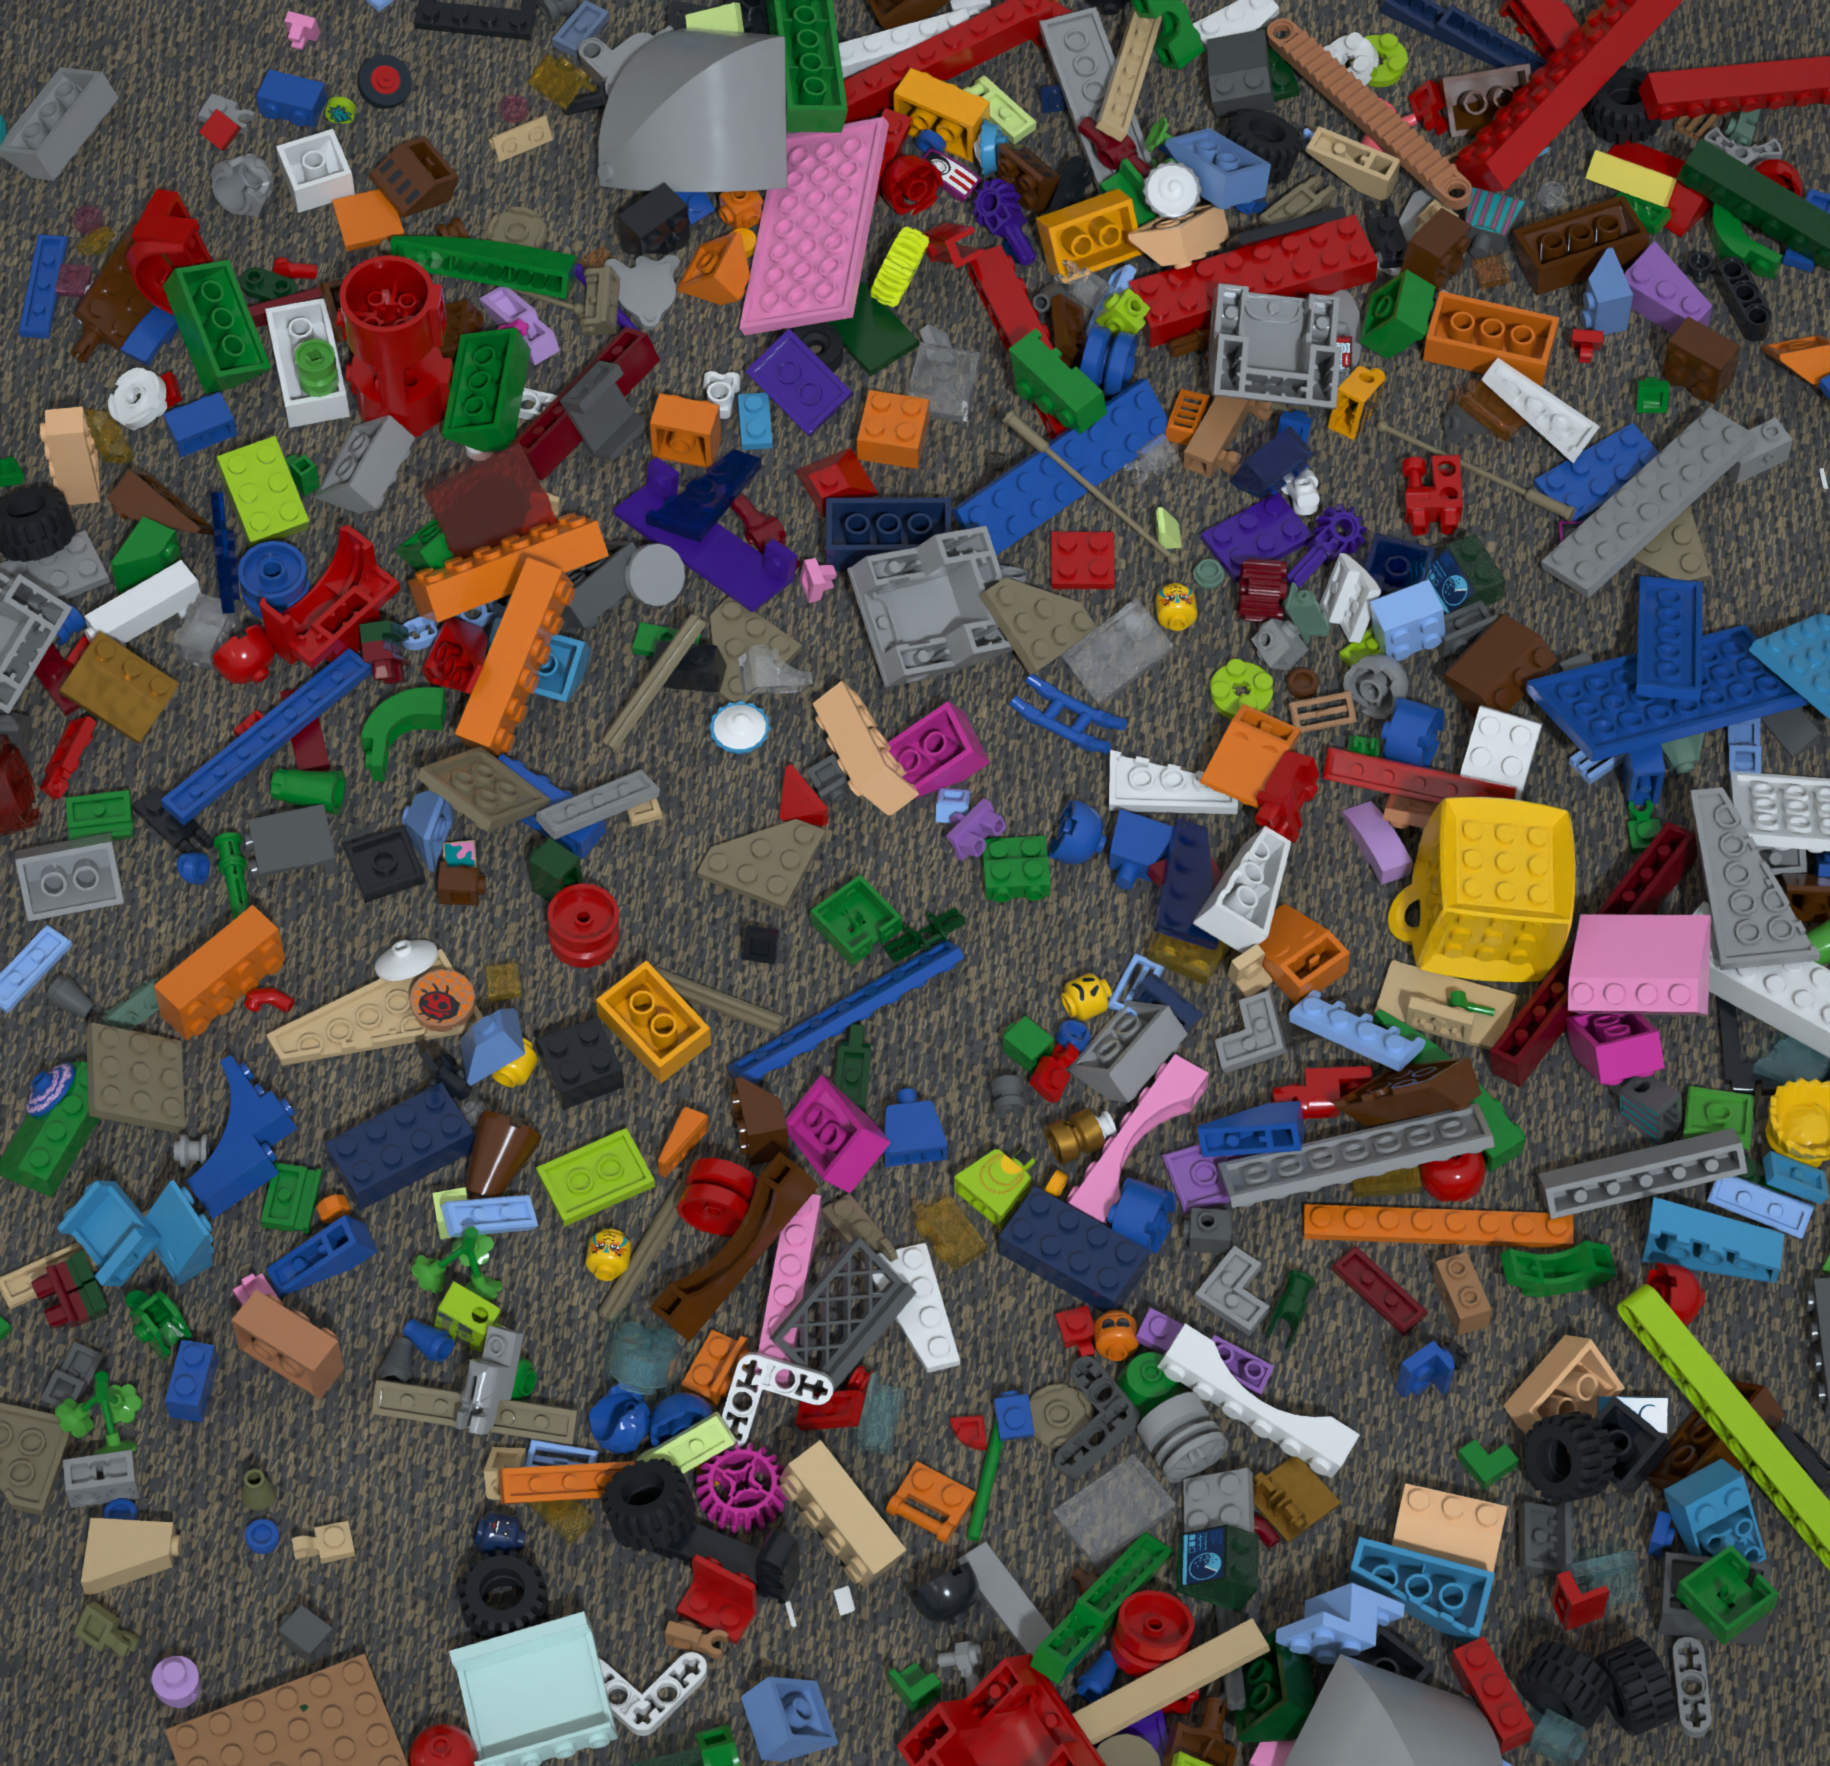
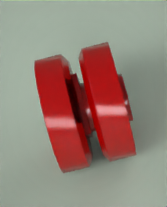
M581 883L568 886L554 896L549 904L547 916L549 927L548 942L552 953L561 962L579 968L598 966L610 959L618 947L620 935L619 908L615 898L601 887L594 884Z
M701 1158L694 1161L685 1181L687 1187L683 1189L676 1207L678 1215L687 1224L699 1231L723 1237H732L749 1210L755 1193L757 1178L744 1167L727 1160Z
M1153 1590L1135 1592L1127 1597L1119 1608L1116 1626L1110 1641V1653L1115 1663L1125 1673L1140 1678L1188 1652V1645L1194 1632V1618L1189 1608L1182 1601L1168 1593Z

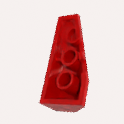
M1625 141V145H1618L1617 142L1607 152V154L1677 178L1686 162L1639 143L1631 144V141ZM1677 180L1668 207H1666L1671 209L1672 218L1664 225V228L1682 238L1715 203Z
M455 617L445 619L421 671L427 681L432 684L471 694L484 667L489 639L480 626Z

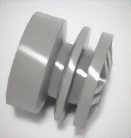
M1195 1392L1182 1393L1162 1402L1151 1410L1137 1427V1434L1148 1451L1152 1454H1157L1155 1462L1163 1469V1475L1171 1483L1181 1482L1183 1479L1190 1478L1209 1468L1223 1456L1228 1448V1440L1219 1432L1220 1428L1214 1421H1208L1210 1412Z

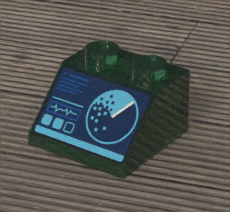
M1476 533L1448 544L1433 558L1426 580L1429 579L1444 609V615L1481 600L1485 606L1503 600L1506 582Z
M1228 1524L1181 1533L1178 1537L1176 1592L1239 1613L1258 1590L1259 1535Z

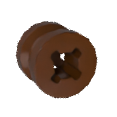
M459 217L452 219L451 223L447 225L439 224L435 226L438 237L469 238L465 226Z

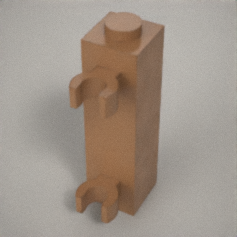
M1216 396L1184 451L1183 468L1210 479L1218 467L1232 476H1237L1242 467L1239 464L1242 455L1234 451H1228L1249 412L1262 421H1268L1273 413V410L1270 409L1273 402Z

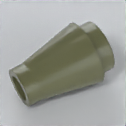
M251 1469L244 1476V1485L241 1493L242 1501L251 1510L260 1511L268 1508L275 1500V1488L262 1471Z

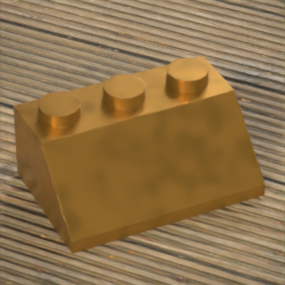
M99 631L58 692L133 742L140 744L180 683Z

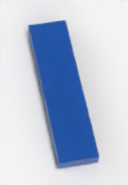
M41 234L37 236L19 327L20 337L50 339L69 243L68 236Z

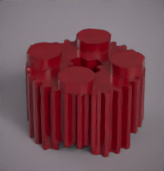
M1249 558L1248 561L1243 560L1240 569L1237 618H1244V621L1263 623L1271 618L1283 620L1284 605L1279 604H1282L1283 599L1286 598V561Z

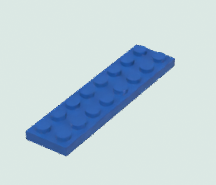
M1139 379L1106 402L1107 414L1082 434L1069 428L1048 442L1049 448L1094 487L1166 438L1165 432L1169 420L1147 379ZM1037 450L951 510L962 530L987 526L997 556L1089 490L1045 452L1040 453Z

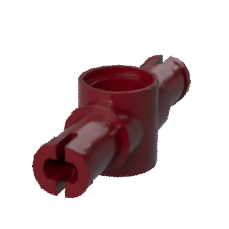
M1090 116L1081 121L1078 126V132L1096 145L1097 156L1106 168L1112 171L1117 168L1120 169L1121 161L1127 158L1144 179L1149 176V172L1153 168L1138 157L1136 145L1128 134L1120 142L1095 128L1097 123Z
M744 494L732 501V510L745 524V537L749 545L753 544L761 554L765 552V545L773 539L788 548L786 546L785 530L775 516L770 515L767 517L764 513H759ZM798 559L796 561L795 570L798 569L800 566V561Z

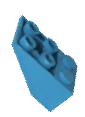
M172 1180L165 1187L145 1218L162 1238L153 1250L177 1286L213 1266L212 1254L214 1249L211 1245L213 1242L210 1234L212 1227L203 1214H196L192 1207L194 1200L185 1187L179 1188L176 1182Z
M1721 1458L1664 1489L1671 1518L1690 1555L1713 1558L1729 1545H1732L1748 1562L1760 1563L1767 1559L1744 1475Z

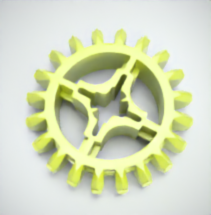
M908 226L902 228L870 291L871 297L876 299L877 302L892 308L899 304L928 247L929 237L922 234L923 232Z

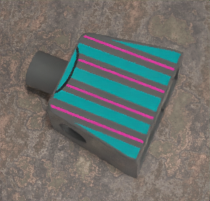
M1472 187V201L1467 206L1465 222L1472 225L1468 237L1471 239L1470 244H1472L1470 254L1477 259H1485L1490 249L1504 252L1513 237V230L1518 229L1523 220L1526 201Z
M1652 1075L1648 1077L1634 1076L1631 1080L1625 1078L1623 1082L1617 1085H1610V1090L1619 1096L1620 1115L1655 1146L1666 1144L1682 1130V1095L1675 1089Z

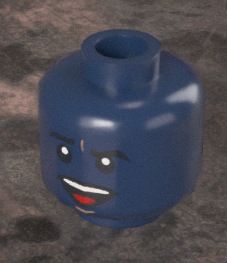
M489 1511L484 1517H478L473 1534V1544L477 1545L478 1551L482 1555L488 1553L490 1557L496 1556L495 1551L503 1550V1555H509L510 1550H522L526 1530L520 1529V1521L517 1516Z

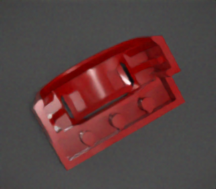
M156 189L151 200L147 203L138 224L133 229L131 236L135 243L127 252L126 265L134 283L145 298L161 310L174 315L163 284L176 268L212 263L213 260L199 234L200 225L197 219H191L179 193ZM161 254H167V257L173 264V268L166 262V260L163 258Z

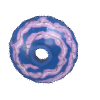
M64 1062L53 1067L48 1072L41 1071L31 1083L33 1089L26 1104V1112L32 1117H40L55 1107L66 1095L76 1075L75 1066L69 1062Z

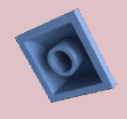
M430 790L414 796L411 806H406L404 810L402 824L406 825V831L411 843L428 871L435 872L443 850V843L446 842L454 815L451 804Z
M515 1008L499 1009L489 1016L481 1018L460 1039L466 1081L470 1086L525 1055L519 1016Z

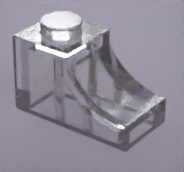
M755 645L749 647L748 651L738 658L743 695L803 692L813 684L812 673L800 671L789 666L779 656L778 649H767L766 645Z

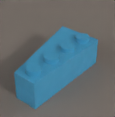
M1654 1197L1646 1227L1642 1262L1653 1264L1657 1262L1673 1263L1685 1266L1690 1270L1777 1283L1781 1269L1785 1234Z
M1359 1537L1350 1570L1349 1583L1357 1584L1403 1603L1405 1613L1466 1645L1480 1637L1495 1573Z

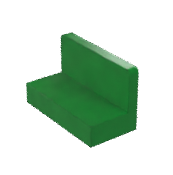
M1127 158L1121 161L1118 173L1100 184L1099 190L1102 194L1120 189L1132 198L1138 228L1160 216L1152 212L1150 206L1145 203V195L1142 192L1145 187L1144 178Z

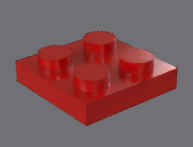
M1051 532L1052 589H1114V532Z

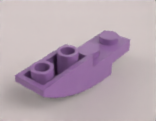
M1150 1307L1136 1334V1338L1140 1344L1159 1354L1165 1355L1184 1325ZM1213 1335L1211 1340L1215 1342L1220 1357L1230 1373L1247 1391L1254 1396L1260 1397L1274 1366Z

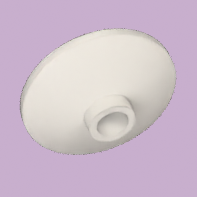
M427 940L399 941L377 959L375 963L376 974L379 978L387 981H400L415 977L435 963L438 957L437 947L434 943Z

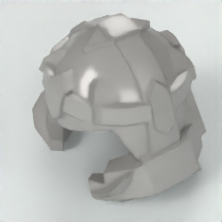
M251 153L215 164L210 174L212 179L211 187L217 201L224 209L239 216L257 217L274 187L272 170L269 169L267 162Z

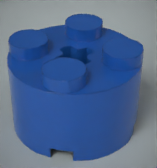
M1398 697L1393 708V718L1391 722L1386 721L1382 729L1381 739L1386 740L1382 758L1429 767L1440 744V741H1437L1436 738L1438 730L1443 731L1444 710Z
M1128 1177L1123 1184L1119 1203H1114L1109 1210L1107 1222L1112 1224L1113 1231L1150 1250L1149 1255H1152V1252L1157 1253L1160 1250L1171 1229L1172 1223L1167 1222L1169 1211L1175 1213L1177 1204L1176 1194L1161 1187Z

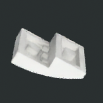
M1340 553L1319 605L1330 623L1341 625L1349 642L1361 643L1371 618L1370 601L1378 599L1381 590L1361 565L1347 554Z

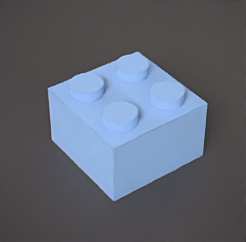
M1429 579L1370 601L1373 635L1382 654L1401 661L1415 652L1423 649H1433L1442 643V638L1445 636L1444 609Z

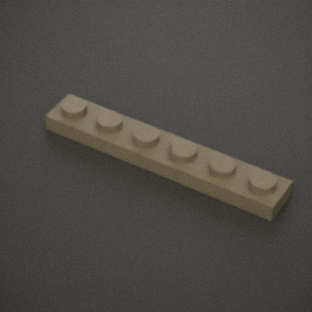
M377 1379L371 1414L455 1427L458 1409L463 1405L460 1401L462 1391ZM514 1399L499 1401L496 1420L490 1432L573 1445L575 1443L579 1409Z

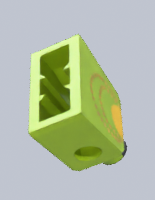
M994 1149L954 1177V1191L1001 1230L1031 1191V1177L1027 1171L1035 1164V1161L1024 1149L1017 1152L1011 1159L999 1149Z

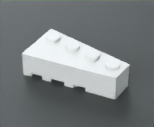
M1264 826L1246 841L1195 918L1193 924L1241 953H1244L1256 944L1259 945L1268 938L1291 841L1267 826Z

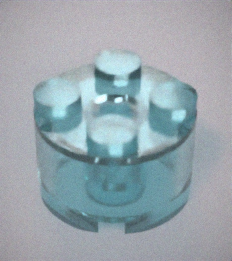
M624 1322L622 1329L617 1330L613 1335L606 1377L609 1381H611V1377H614L618 1380L617 1386L632 1393L655 1395L656 1389L665 1388L664 1393L670 1391L673 1386L681 1349L676 1341L677 1334L669 1329L654 1330L643 1328L637 1322Z

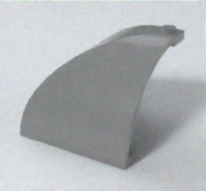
M689 27L666 33L644 46L621 72L604 109L599 135V186L653 191L665 182L674 192H732L787 188L785 36Z
M1340 1654L1283 1766H1503V1761L1496 1736L1488 1720L1469 1699Z

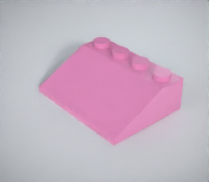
M1580 914L1569 974L1568 1011L1578 1014L1708 1015L1711 916Z

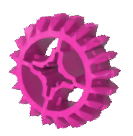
M736 1442L734 1444V1451L725 1449L721 1451V1457L715 1455L709 1458L710 1464H702V1475H698L696 1483L699 1486L696 1489V1497L701 1500L700 1509L702 1512L708 1511L707 1519L710 1522L719 1519L718 1527L721 1530L729 1523L731 1524V1532L734 1534L738 1531V1526H744L745 1532L749 1534L751 1532V1524H756L757 1528L762 1531L765 1527L764 1518L774 1523L776 1520L775 1512H783V1501L788 1499L780 1489L782 1483L779 1481V1478L785 1467L777 1465L778 1458L775 1454L766 1457L767 1450L764 1446L755 1452L754 1445L751 1442L747 1445L746 1450L740 1449V1445ZM744 1467L743 1469L738 1470V1471H733V1470H732V1469H735V1468ZM758 1472L763 1474L769 1481L771 1486L769 1492L763 1490L762 1485L756 1482ZM716 1481L728 1493L727 1504L717 1496L714 1490ZM748 1483L747 1490L744 1487V1490H739L737 1492V1486L741 1488V1485H746ZM748 1504L755 1505L748 1508H741L742 1506Z

